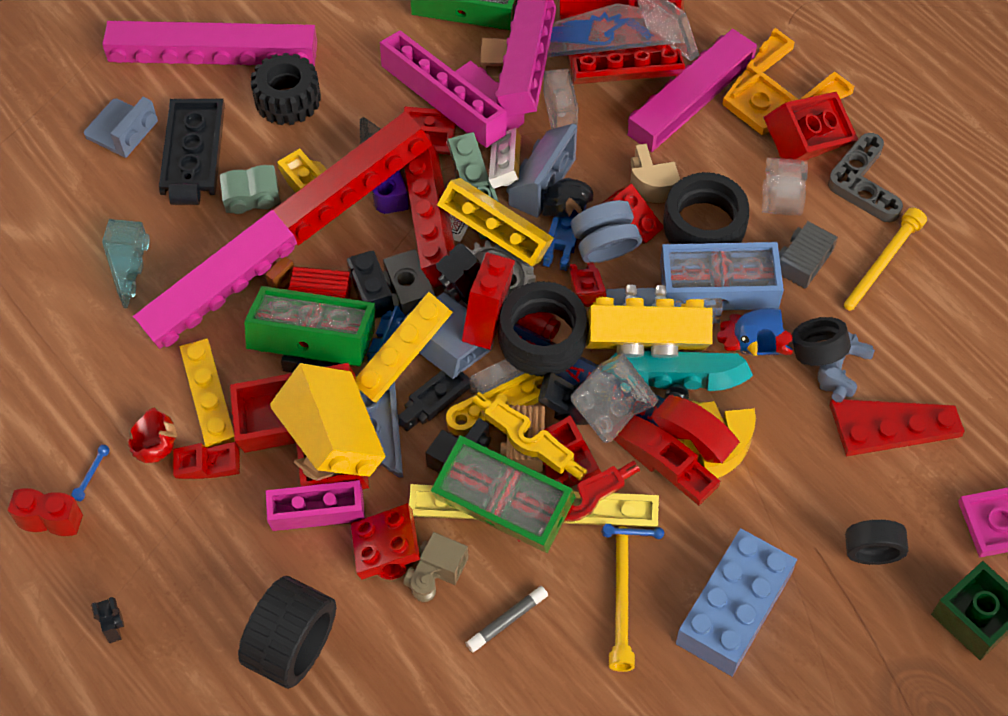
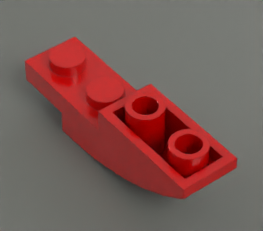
M627 413L607 432L609 437L649 471L653 472L656 469L698 506L720 486L721 481L697 461L698 455L647 420Z

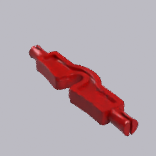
M633 460L618 470L615 466H612L598 475L581 481L577 485V490L582 498V503L578 506H571L564 522H574L587 517L596 509L599 501L625 486V479L640 472L636 462Z

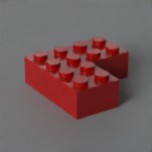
M349 363L326 367L352 372L356 382V375L354 374ZM292 373L230 385L234 438L244 453L296 443L270 406V403ZM296 443L298 459L306 457ZM299 467L301 487L360 480L362 490L369 488L368 476L341 473L316 481L307 477Z

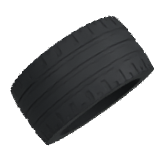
M702 172L683 177L672 187L665 203L663 225L668 242L670 244L741 243L749 220L747 195L741 186L724 175ZM708 203L718 206L727 212L732 222L718 230H702L691 226L683 220L680 212L685 207L693 204Z
M549 281L531 282L530 284L522 285L520 288L518 287L505 299L498 318V340L504 357L519 371L541 377L550 372L554 374L563 373L579 360L586 345L588 333L586 309L578 295L565 286ZM545 312L555 314L564 319L571 327L572 333L567 339L558 344L539 346L521 339L513 328L518 320L528 314Z

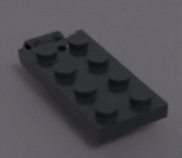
M170 99L159 181L160 195H166V192L169 191L170 205H200L201 191H209L210 195H216L225 110L224 99Z

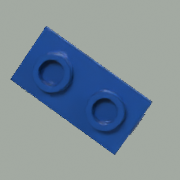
M395 306L393 311H387L386 314L382 315L375 334L383 338H373L366 354L368 362L404 321L406 316L398 306Z

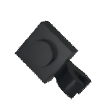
M110 597L109 600L92 603L94 619L100 622L102 632L109 644L122 640L119 628L124 627V621L121 611L117 606L116 598Z

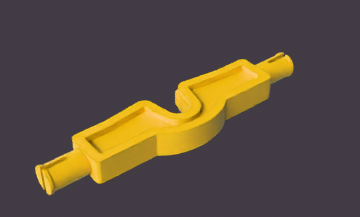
M481 392L474 396L472 403L485 411V419L504 432L511 445L517 451L530 457H538L560 474L566 470L579 481L582 480V477L584 478L587 469L573 461L574 453L558 442L548 431L542 430L534 437L526 438L524 435L531 426V421L527 416L509 407L500 399L492 402Z

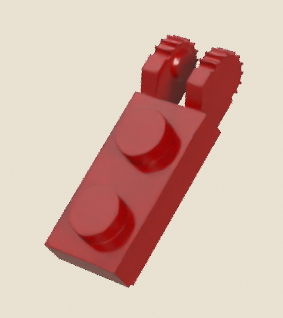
M594 262L587 263V267L584 270H578L576 264L569 265L570 283L573 292L578 295L584 306L590 307L593 305V302H596V298L607 297L600 272L595 267Z

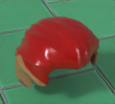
M155 407L149 409L131 428L129 432L131 439L127 440V445L132 456L143 463H157L172 452L174 441L177 437V431L171 417L158 411Z

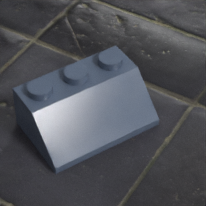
M569 124L548 130L541 140L538 139L535 142L529 159L525 158L520 166L519 179L507 186L506 192L509 194V206L536 218L540 216L544 209L542 200L545 198L544 194L548 192V187L563 179L576 160L577 125Z

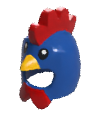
M758 309L745 313L743 316L731 314L729 321H723L720 324L721 331L717 333V340L724 344L726 351L740 350L742 354L754 356L792 355L793 353L792 348L787 346L793 340L790 332L783 330L781 309Z

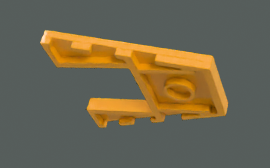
M776 28L773 29L769 39L759 48L755 58L751 59L742 76L738 77L724 96L722 103L724 107L761 135L769 132L763 118L765 115L785 102L799 100L763 73L794 48L795 42ZM834 71L801 99L836 91L840 99L851 95L855 86Z

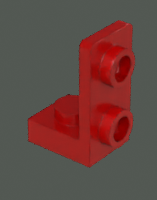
M632 183L616 190L602 202L628 201L634 215L631 224L638 227L643 244L650 241L663 229L662 223Z

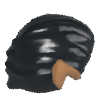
M564 178L557 181L552 186H549L548 192L544 194L542 215L569 217L574 209L581 213L586 204L593 201L594 193L592 188L587 183L577 179Z

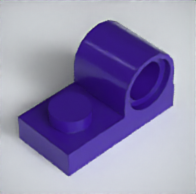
M400 170L372 190L374 207L380 213L389 214L409 209L408 194Z

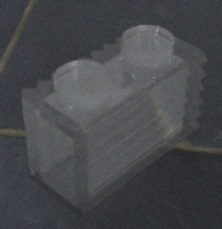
M566 68L545 71L543 76V92L551 129L569 124H575L578 128L579 107L570 70Z

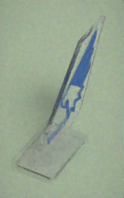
M637 0L639 7L617 3L554 22L547 57L666 44L673 49H681L682 55L690 61L700 55L686 12L668 0Z

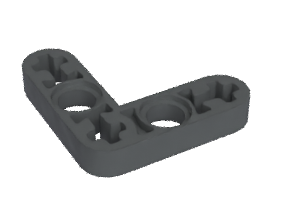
M866 133L859 138L832 170L828 187L833 193L884 222H894L899 218L903 208L901 199L863 177L880 157L884 146V141L878 134ZM870 145H873L866 154L864 152L865 148L869 147ZM859 160L863 166L859 168L853 167L849 161ZM845 173L848 175L846 181H843L842 183L838 182L842 180V178L845 176ZM862 190L868 191L872 194V197L869 199L862 198L858 192ZM889 206L893 207V208H891L890 210H886V209H885V208H888Z

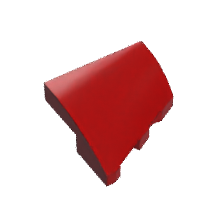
M571 415L544 429L574 453L573 461L587 469V473L584 478L582 477L581 481L601 473L597 462ZM543 462L545 476L568 487L581 482L566 470L560 474Z

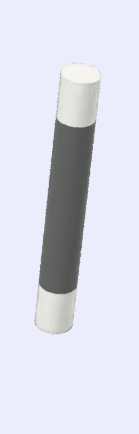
M539 586L465 642L468 649L474 653L548 596L547 591L544 587Z

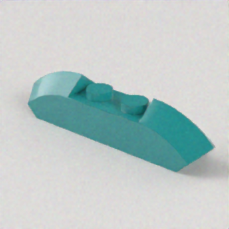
M644 351V356L629 358L617 356L616 352L604 367L644 389H648V386L667 389L673 384H681L689 390L706 388L707 391H718L740 385L753 376L747 361L738 353L678 352V356L674 358H656L651 356V351Z

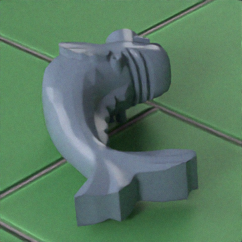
M848 332L851 348L847 355L851 354L864 359H872L875 352L873 346L859 342L856 334ZM845 357L832 364L820 366L818 370L819 388L833 392L832 399L836 402H842L844 397H852L857 390L856 382L845 375L846 370H842Z

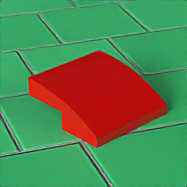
M405 106L404 111H407L424 133L427 134L438 154L451 155L447 140L455 137L456 124L437 109Z

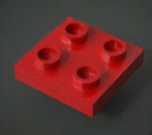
M408 503L351 523L356 572L361 580L377 574L386 580L398 579L406 573V564L420 560L413 510Z

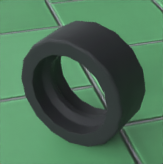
M819 317L801 323L792 333L796 359L802 364L810 366L832 364L845 357L851 348L846 323L838 318Z
M862 521L851 525L845 533L847 556L850 560L868 565L893 563L906 557L909 551L907 530L903 524L896 521Z

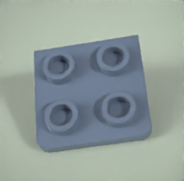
M142 97L135 106L119 99L111 100L84 130L85 138L127 158L158 122L152 100Z

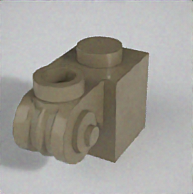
M433 532L429 541L425 540L419 549L420 561L416 569L413 567L409 568L404 579V585L412 589V594L418 601L428 602L432 600L436 595V578L456 585L469 559L468 546Z

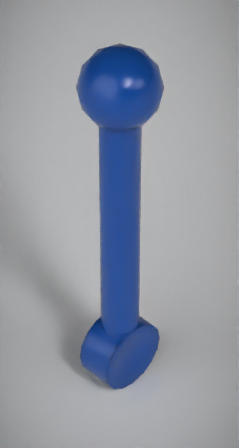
M100 445L98 447V455L81 485L72 491V497L75 501H82L85 498V488L103 457L107 456L110 452L107 445Z
M605 524L601 529L602 535L607 538L613 534L653 536L655 539H661L664 536V530L660 527H656L653 530L614 528L611 524Z

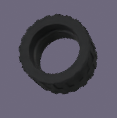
M283 576L276 580L259 600L245 626L238 650L240 664L284 688L289 689L296 686L312 668L328 639L336 616L337 606L335 600L290 576Z

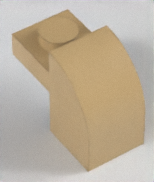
M647 144L636 145L635 157H631L630 183L633 184L645 201L652 203L666 202L670 190L680 180L675 162L653 165Z

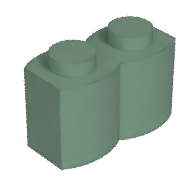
M260 165L248 170H231L219 175L222 201L226 213L242 214L253 208L270 209L281 204L277 175L273 165Z

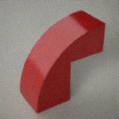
M669 395L651 415L659 428L676 439L691 440L706 462L723 463L740 443L733 432L712 413L696 403L678 396Z

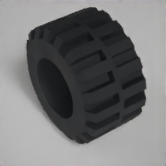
M283 53L281 56L275 54L272 55L271 59L265 58L262 60V65L258 64L255 67V72H252V81L250 82L255 106L263 118L267 117V121L271 123L277 121L278 125H284V123L293 125L296 121H300V123L305 121L306 116L311 117L314 114V110L318 109L319 101H321L318 75L315 66L312 63L309 64L307 58L300 59L298 54L290 56L289 53Z

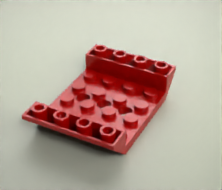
M558 0L560 26L563 27L570 26L561 25L565 22L590 20L592 15L600 17L604 12H606L609 18L621 13L619 18L625 19L628 18L629 0ZM606 20L602 24L595 22L590 41H608L605 38L607 35H604V33L614 27L617 22L609 25ZM634 21L645 27L644 29H648L649 32L647 33L653 34L652 36L655 39L651 38L652 41L649 39L650 42L642 38L644 35H641L640 32L637 33L628 28L631 25L628 24L614 33L615 42L610 47L591 48L565 45L573 85L679 76L685 69V63L681 49H674L666 21ZM623 25L617 26L616 28H614V29L611 30L610 32H612V31L614 32L615 30H617L618 28H620V27L623 26ZM612 40L605 44L589 43V45L608 46Z

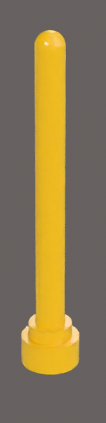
M911 207L905 212L901 218L902 227L844 302L846 310L851 311L856 307L908 236L922 229L927 222V217L921 210Z
M616 534L615 646L612 647V651L609 653V668L613 671L627 672L635 668V654L632 652V648L628 646V535Z

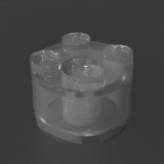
M767 158L765 174L767 176L763 180L762 196L767 197H763L762 213L801 216L806 197L807 161Z

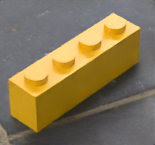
M462 178L451 180L437 203V206L530 266L541 262L554 240V237Z

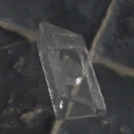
M505 359L470 377V392L476 395L478 392L484 394L524 374V372L516 369Z

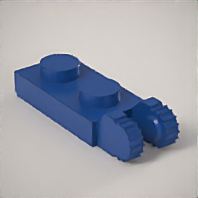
M575 209L569 217L553 218L549 235L554 237V240L545 253L543 266L550 267L553 261L554 249L564 251L560 260V270L567 271L571 253H574L577 243L570 224L572 219L579 214Z

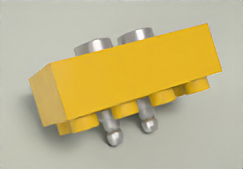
M627 285L625 289L627 296L622 306H614V298L600 297L596 298V302H593V305L586 312L588 333L585 349H617V356L629 358L644 356V350H651L652 357L674 358L678 356V350L703 351L712 344V308H704V300L689 299L686 300V304H681V307H674V300L665 297L667 290L664 285L656 286L655 303L652 306H644V299L636 297V285Z

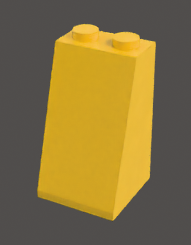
M300 363L270 403L273 412L318 471L370 477L386 457L353 374L350 371Z

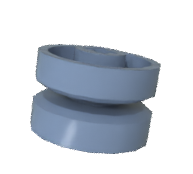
M618 200L602 203L586 209L572 219L570 224L574 236L577 240H582L578 248L585 263H600L618 258L633 251L641 244L642 238L636 225L631 224L634 215L628 201Z

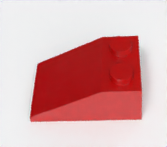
M837 91L785 102L763 117L785 166L809 160L859 140Z

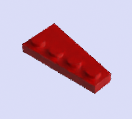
M831 399L829 404L846 457L959 438L965 432L955 405L844 399L842 402H836Z

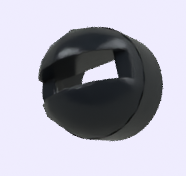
M681 384L669 386L665 393V399L669 395L689 399L688 390Z

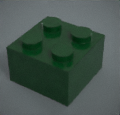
M982 561L939 600L931 615L981 661L1008 635V583Z

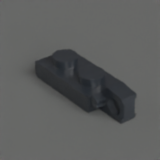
M441 370L409 396V401L404 405L406 409L398 415L399 425L407 432L419 422L425 424L473 386V381L463 372H460L457 377L452 379Z

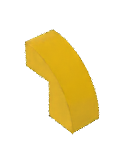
M755 408L724 412L723 420L725 425L733 432L740 443L723 463L706 462L699 453L698 462L717 478L731 472L746 456L755 429Z

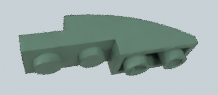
M474 132L449 138L447 144L455 166L456 178H462L499 202L495 189H493L489 182ZM477 231L481 240L487 238Z

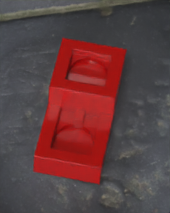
M236 442L208 448L202 443L173 449V476L177 479H205L240 474V447Z

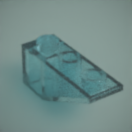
M109 219L102 243L117 293L123 308H128L130 298H134L136 294L137 274L142 272V256L144 250L147 251L149 248L150 238L149 234H146L142 222Z

